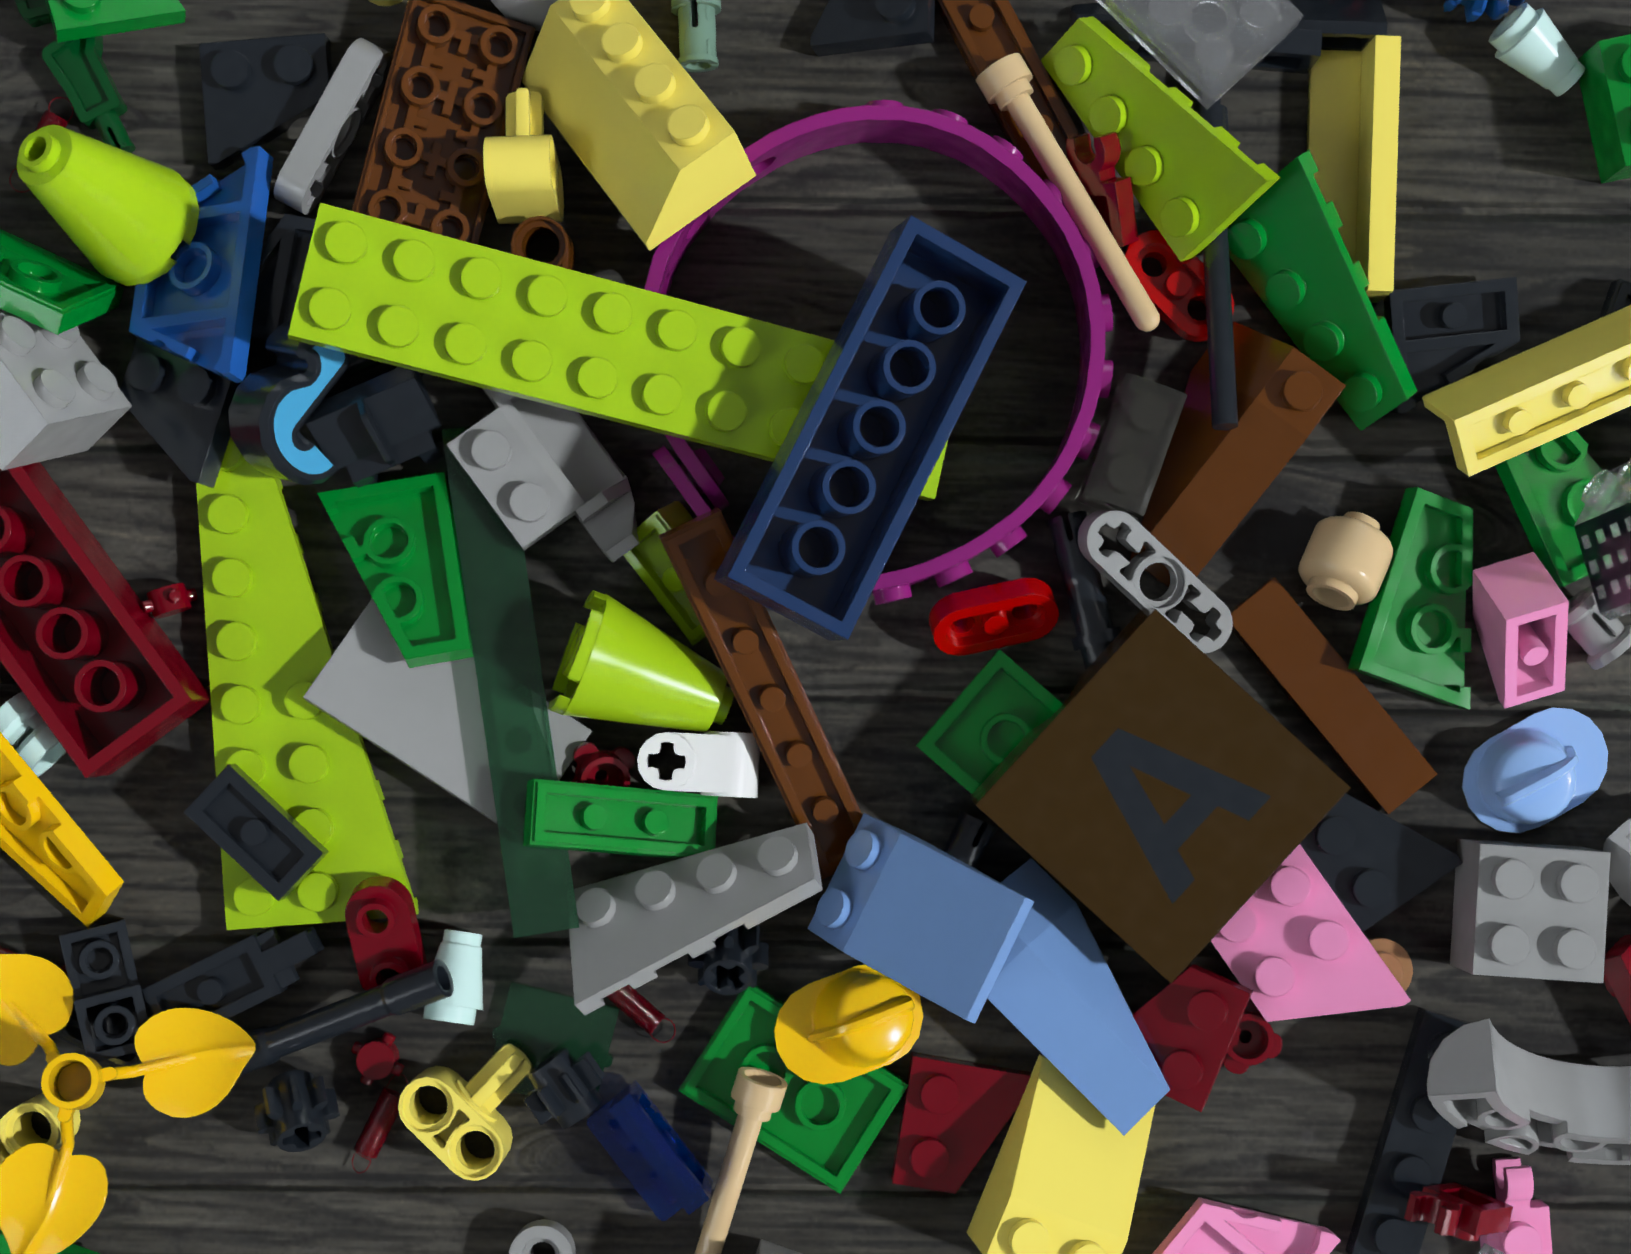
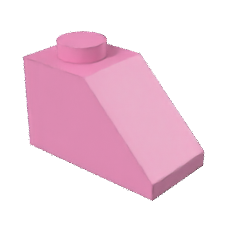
M1534 552L1473 570L1472 615L1498 699L1504 709L1565 691L1569 601Z

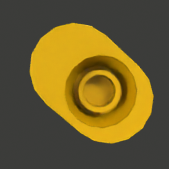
M858 965L814 981L792 993L779 1010L774 1028L777 1052L786 1067L805 1081L822 1085L844 1082L889 1065L907 1054L920 1035L923 1020L920 996L918 993L867 965Z

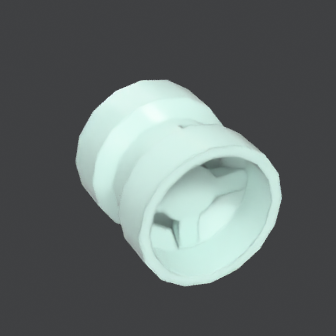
M23 691L10 698L0 707V732L37 777L50 769L66 753V750Z

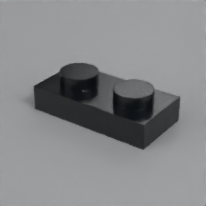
M228 764L184 811L191 820L277 901L285 899L329 852L237 764Z

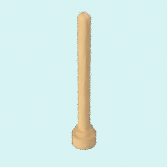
M1013 53L999 59L980 73L976 83L989 104H997L1001 111L1008 110L1048 179L1060 190L1067 211L1082 236L1092 247L1098 263L1136 327L1145 332L1154 330L1160 322L1159 312L1031 99L1030 95L1034 92L1029 83L1033 78L1032 73L1020 53Z
M741 1067L738 1069L731 1091V1097L735 1100L733 1110L738 1116L694 1254L722 1253L762 1122L769 1121L772 1113L780 1111L788 1086L782 1077L770 1071L755 1067Z

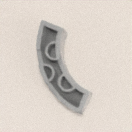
M1490 1018L1461 1026L1442 1040L1430 1059L1427 1078L1428 1098L1436 1111L1457 1129L1468 1126L1467 1123L1484 1130L1485 1143L1525 1155L1533 1153L1539 1146L1566 1151L1567 1162L1631 1165V1066L1583 1065L1553 1060L1533 1054L1515 1046L1502 1037L1493 1027Z

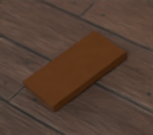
M408 0L351 211L478 245L490 201L484 176V138L505 136L506 96L520 88L535 27L456 0Z

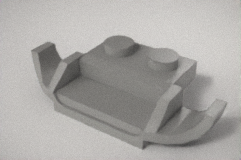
M482 388L496 410L446 445L523 551L574 515L611 562L616 561L637 546L639 539L636 529L635 502L628 477L620 470L581 415L575 411Z

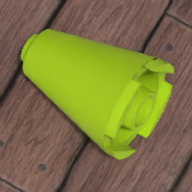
M48 125L29 134L20 146L17 158L19 177L94 268L103 276L125 286L147 284L166 274L177 263V261L171 258V255L178 248L182 240L190 245L197 230L200 209L195 190L175 170L59 125Z
M592 590L583 605L584 608L591 610L586 626L575 623L554 680L552 690L564 695H558L551 700L548 709L564 716L704 733L707 732L713 722L722 725L728 715L734 697L731 688L726 686L727 679L722 669L614 598Z

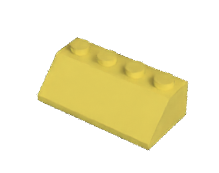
M557 0L550 5L525 68L522 83L529 91L541 94L544 99V113L649 251L756 176L734 129L629 0Z

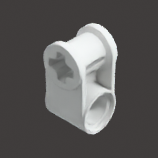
M707 731L704 734L658 733L647 739L639 750L637 758L638 770L644 781L653 788L667 791L700 792V795L758 798L760 748L752 733ZM667 742L673 743L675 754L685 756L686 760L685 767L675 769L670 780L660 779L659 768L649 767L650 754L660 753L662 743Z

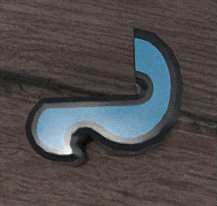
M287 321L279 325L267 338L265 345L267 351L276 354V364L250 373L236 388L228 410L230 435L244 459L259 472L301 485L322 484L337 472V468L299 430L349 367L350 354L288 339L291 321Z

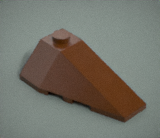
M1234 321L1233 335L1238 427L1232 430H1215L1212 428L1207 348L1189 373L1183 391L1185 393L1165 446L1166 451L1155 485L1151 489L1140 523L1196 577L1308 438L1346 386L1295 347ZM1142 546V549L1139 553L1131 552L1129 560H1131L1136 555L1144 552L1145 547ZM1153 563L1144 569L1146 573L1169 588L1170 574L1162 563Z

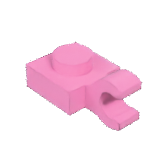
M1518 1156L1493 1158L1492 1172L1496 1199L1513 1206L1506 1232L1480 1235L1481 1254H1552L1549 1206L1541 1199L1531 1200L1534 1193L1531 1166H1521V1159Z

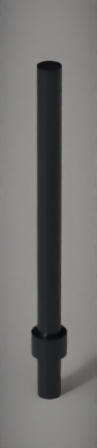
M1212 59L1200 60L1193 65L1195 107L1193 110L1213 127L1222 126L1229 132L1228 109L1226 106L1221 105L1219 63ZM1227 227L1203 250L1212 428L1215 430H1232L1238 427Z

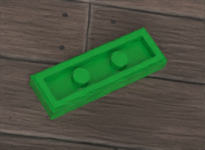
M532 779L527 781L523 846L676 859L715 849L718 796Z

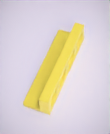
M1375 35L1362 51L1321 50V56L1309 70L1307 150H1310L1319 170L1313 175L1325 202L1327 203L1332 200L1343 224V226L1338 228V231L1352 262L1360 261L1369 281L1365 291L1371 303L1379 302L1394 290L1401 36Z
M1631 305L1422 397L1424 407L1445 421L1457 468L1470 477L1631 406Z

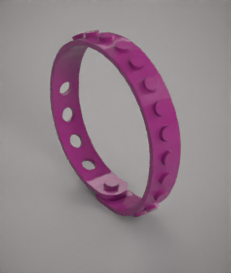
M874 100L862 106L840 108L815 114L779 128L745 148L744 151L756 176L659 244L653 255L644 288L652 292L669 295L673 277L688 248L715 213L740 191L775 169L798 158L821 150L849 144L901 143L923 147L954 158L975 169L1001 188L1022 208L1043 234L1054 251L1069 284L1075 305L1080 340V367L1075 403L1070 422L1057 454L1045 475L1025 501L1014 512L987 532L965 545L930 561L909 568L882 573L871 593L873 594L875 605L911 598V585L934 578L938 588L973 573L968 561L988 549L998 558L1027 537L1020 525L1038 508L1050 515L1072 486L1063 477L1068 472L1076 457L1086 461L1090 455L1101 425L1091 421L1096 410L1098 398L1107 399L1109 396L1113 376V361L1105 360V333L1113 331L1111 300L1108 294H1101L1095 271L1100 264L1095 257L1092 247L1080 234L1077 226L1068 214L1061 191L1050 180H1042L1023 161L1024 157L1021 152L1007 140L999 136H989L969 125L968 121L962 116L943 109H933L930 111L908 107L894 100ZM665 435L681 463L677 464L664 445L652 454L698 517L711 511L701 497L703 494L714 508L718 507L722 511L730 504L718 487L725 477L705 449L702 447L692 451L685 439Z

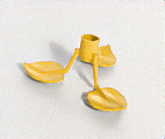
M0 954V1064L5 1066L19 1065L31 1057L38 1045L43 1048L48 1065L42 1074L41 1087L46 1099L51 1104L59 1107L57 1118L60 1121L62 1141L60 1151L45 1143L25 1145L6 1157L0 1165V1229L8 1243L11 1254H57L82 1237L94 1224L105 1205L108 1195V1179L104 1165L92 1156L72 1155L75 1145L73 1122L75 1110H82L96 1103L104 1092L106 1082L145 1075L143 1080L145 1098L159 1112L178 1118H189L206 1113L216 1107L229 1094L243 1069L254 1055L256 1045L250 1035L240 1026L221 1015L195 1008H173L150 1017L138 1028L134 1044L137 1055L142 1062L140 1064L102 1068L96 1060L78 1053L60 1055L55 1042L48 1035L63 1029L73 1014L74 991L68 976L57 965L42 957L29 954Z

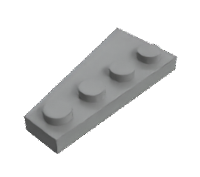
M799 824L566 891L574 1005L584 1015H587L604 1006L603 998L627 985L636 989L657 978L656 970L688 953L692 958H695L716 947L714 941L725 933L741 925L746 929H750L822 891L815 837L808 824Z

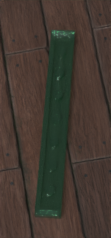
M472 426L441 430L472 641L473 660L513 938L579 928L568 850L523 846L527 781L532 779L558 781L525 554L446 445Z

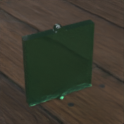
M512 981L501 1025L495 1027L492 1031L493 1038L497 1040L493 1055L504 1044L510 1043L527 1055L533 1069L559 1049L567 1047L575 1059L589 1051L604 1072L605 1067L611 1066L614 1060L609 1050L620 1009L605 1004L593 1012L584 1015L574 1005V996ZM525 1077L512 1092L527 1095L534 1087L528 1078ZM601 1084L595 1088V1089L598 1091V1093H599Z

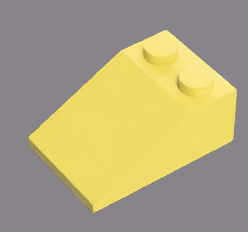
M1039 1054L966 1232L981 1253L1122 1254L1128 1241L1155 1105L1123 1135L1045 1056Z

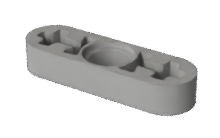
M362 37L356 39L350 45L279 172L274 187V198L304 215L309 214L317 206L386 82L392 61V54Z
M1100 509L1092 512L1083 520L1078 531V546L1081 553L1140 610L1142 608L1158 610L1203 653L1216 651L1227 642L1233 627L1229 608L1134 517L1118 510ZM1120 525L1121 530L1116 536L1118 541L1128 551L1139 553L1142 546L1145 547V551L1136 555L1130 561L1126 560L1116 551L1104 549L1100 552L1099 548L1104 540L1098 532L1102 526L1116 528ZM1162 563L1170 574L1169 588L1161 597L1148 599L1140 588L1141 574L1149 565ZM1126 566L1124 573L1122 575L1120 573V569ZM1187 588L1190 589L1188 594H1186ZM1182 600L1189 608L1202 613L1210 611L1205 619L1210 627L1208 634L1204 636L1194 632L1189 635L1194 627L1193 622L1182 611L1173 609V607ZM1170 609L1168 616H1166L1165 612Z

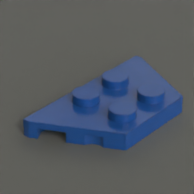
M260 146L250 147L241 153L245 165L221 181H218L209 174L192 185L196 192L200 209L196 233L190 245L184 240L181 241L178 248L171 255V258L177 261V263L166 274L147 284L135 286L129 332L144 342L235 383H241L246 378L274 160Z

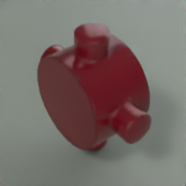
M184 583L171 584L148 592L146 594L148 600L141 601V608L144 613L152 612L154 619L164 618L191 609L190 602L196 601L198 596L194 588L186 590Z
M384 1032L382 1037L374 1038L366 1044L359 1041L354 1043L351 1052L357 1055L356 1064L359 1072L362 1074L360 1081L363 1084L371 1086L374 1080L383 1079L390 1073L398 1077L402 1074L405 1065L399 1062V1050L394 1044L396 1039L394 1034Z

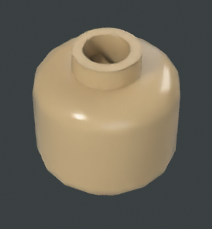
M1352 511L1345 513L1344 516H1330L1316 524L1298 567L1300 577L1307 585L1306 591L1313 600L1329 608L1344 611L1354 609L1355 605H1362L1374 600L1394 555L1389 538L1380 531V524L1374 518Z

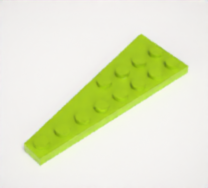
M230 436L214 488L196 483L216 777L228 764H237L329 852L285 899L277 901L221 848L226 930L344 922L345 908L354 888L363 880L374 876H386L401 882L412 896L417 915L419 914L417 897L414 898L402 862L404 857L399 841L395 840L383 804L385 798L379 780L375 779L362 736L303 698L336 649L332 647L321 613L323 608L318 593L314 592L302 555L304 554L299 534L295 533L285 503L281 479L259 472L244 459ZM380 910L367 911L370 919L387 918Z

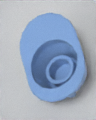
M1551 707L1531 714L1504 731L1492 736L1473 751L1464 767L1462 783L1468 807L1481 822L1503 832L1521 833L1538 828L1583 803L1598 790L1607 772L1608 750L1603 734L1589 717L1573 709Z

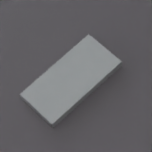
M371 599L303 698L521 839L524 835L527 781L532 779L560 781L573 761L575 748L587 740L592 730L570 716L550 711L548 709L549 702L474 653V657L409 668L376 604Z

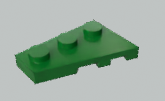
M1576 430L1495 465L1534 553L1559 588L1588 576L1574 526L1631 502L1628 499L1631 496L1628 488L1617 476L1609 478L1587 453L1588 444ZM1631 517L1625 519V523L1629 532L1631 531ZM1617 522L1610 525L1613 538L1620 536ZM1603 529L1595 531L1599 544L1605 542ZM1588 535L1581 537L1584 549L1592 547ZM1625 548L1617 551L1620 560L1627 557ZM1610 554L1603 556L1606 567L1613 564ZM1596 559L1590 561L1591 573L1598 571Z
M445 472L368 484L359 488L356 486L317 493L408 667L414 668L474 657L449 487Z
M1419 487L1406 488L1389 539L1394 555L1376 597L1368 604L1348 669L1457 709L1470 710L1471 687H1464L1465 652H1471L1472 628H1465L1466 590L1472 586L1473 508Z

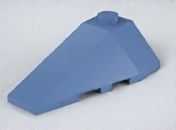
M1030 858L1001 882L1005 886L1033 900L1034 903L987 999L1125 1135L1170 1091V1088L1077 903Z

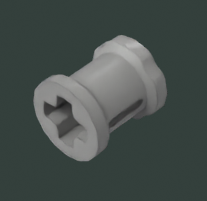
M1592 586L1586 587L1568 600L1567 632L1588 654L1586 663L1593 670L1606 666L1629 649L1631 646V625L1624 626L1610 610L1599 613ZM1596 587L1598 597L1600 600L1602 596V591L1598 587Z

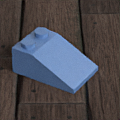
M864 813L854 834L846 845L845 853L826 892L818 902L808 930L845 954L964 1020L975 1024L1034 901L926 841Z

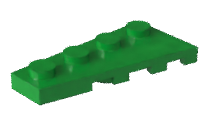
M1307 150L1279 171L1277 175L1281 178L1228 226L1229 257L1300 352L1346 385L1336 400L1358 429L1362 431L1408 400L1417 392V388L1385 317L1377 316L1365 291L1369 281L1360 261L1353 263L1338 231V228L1343 226L1333 201L1325 202L1313 175L1319 170L1310 150Z

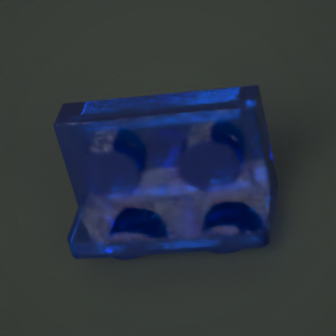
M636 1080L588 1117V1128L659 1220L666 1221L682 1208L690 1215L710 1199L713 1180Z

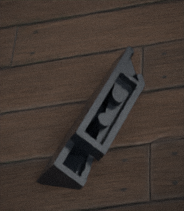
M1127 0L1073 5L1070 11L1069 28L1078 18L1094 16L1148 62L1194 65L1200 60L1212 59L1218 61L1219 67L1307 74L1321 56V50L1362 51L1375 35L1387 36L1388 23L1381 0Z

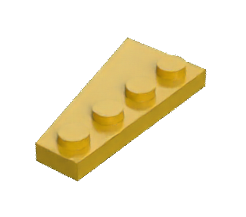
M0 732V848L85 926L89 927L107 912L124 881Z

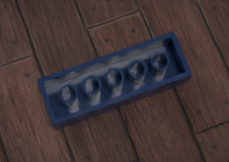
M912 215L892 229L714 580L829 641L848 640L1027 281Z

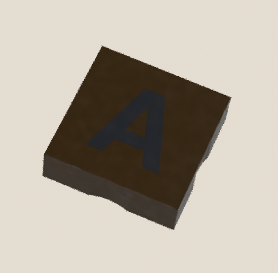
M1142 608L1085 670L1064 704L1050 718L1030 730L970 796V799L1154 969L1172 983L1351 787L1158 610Z

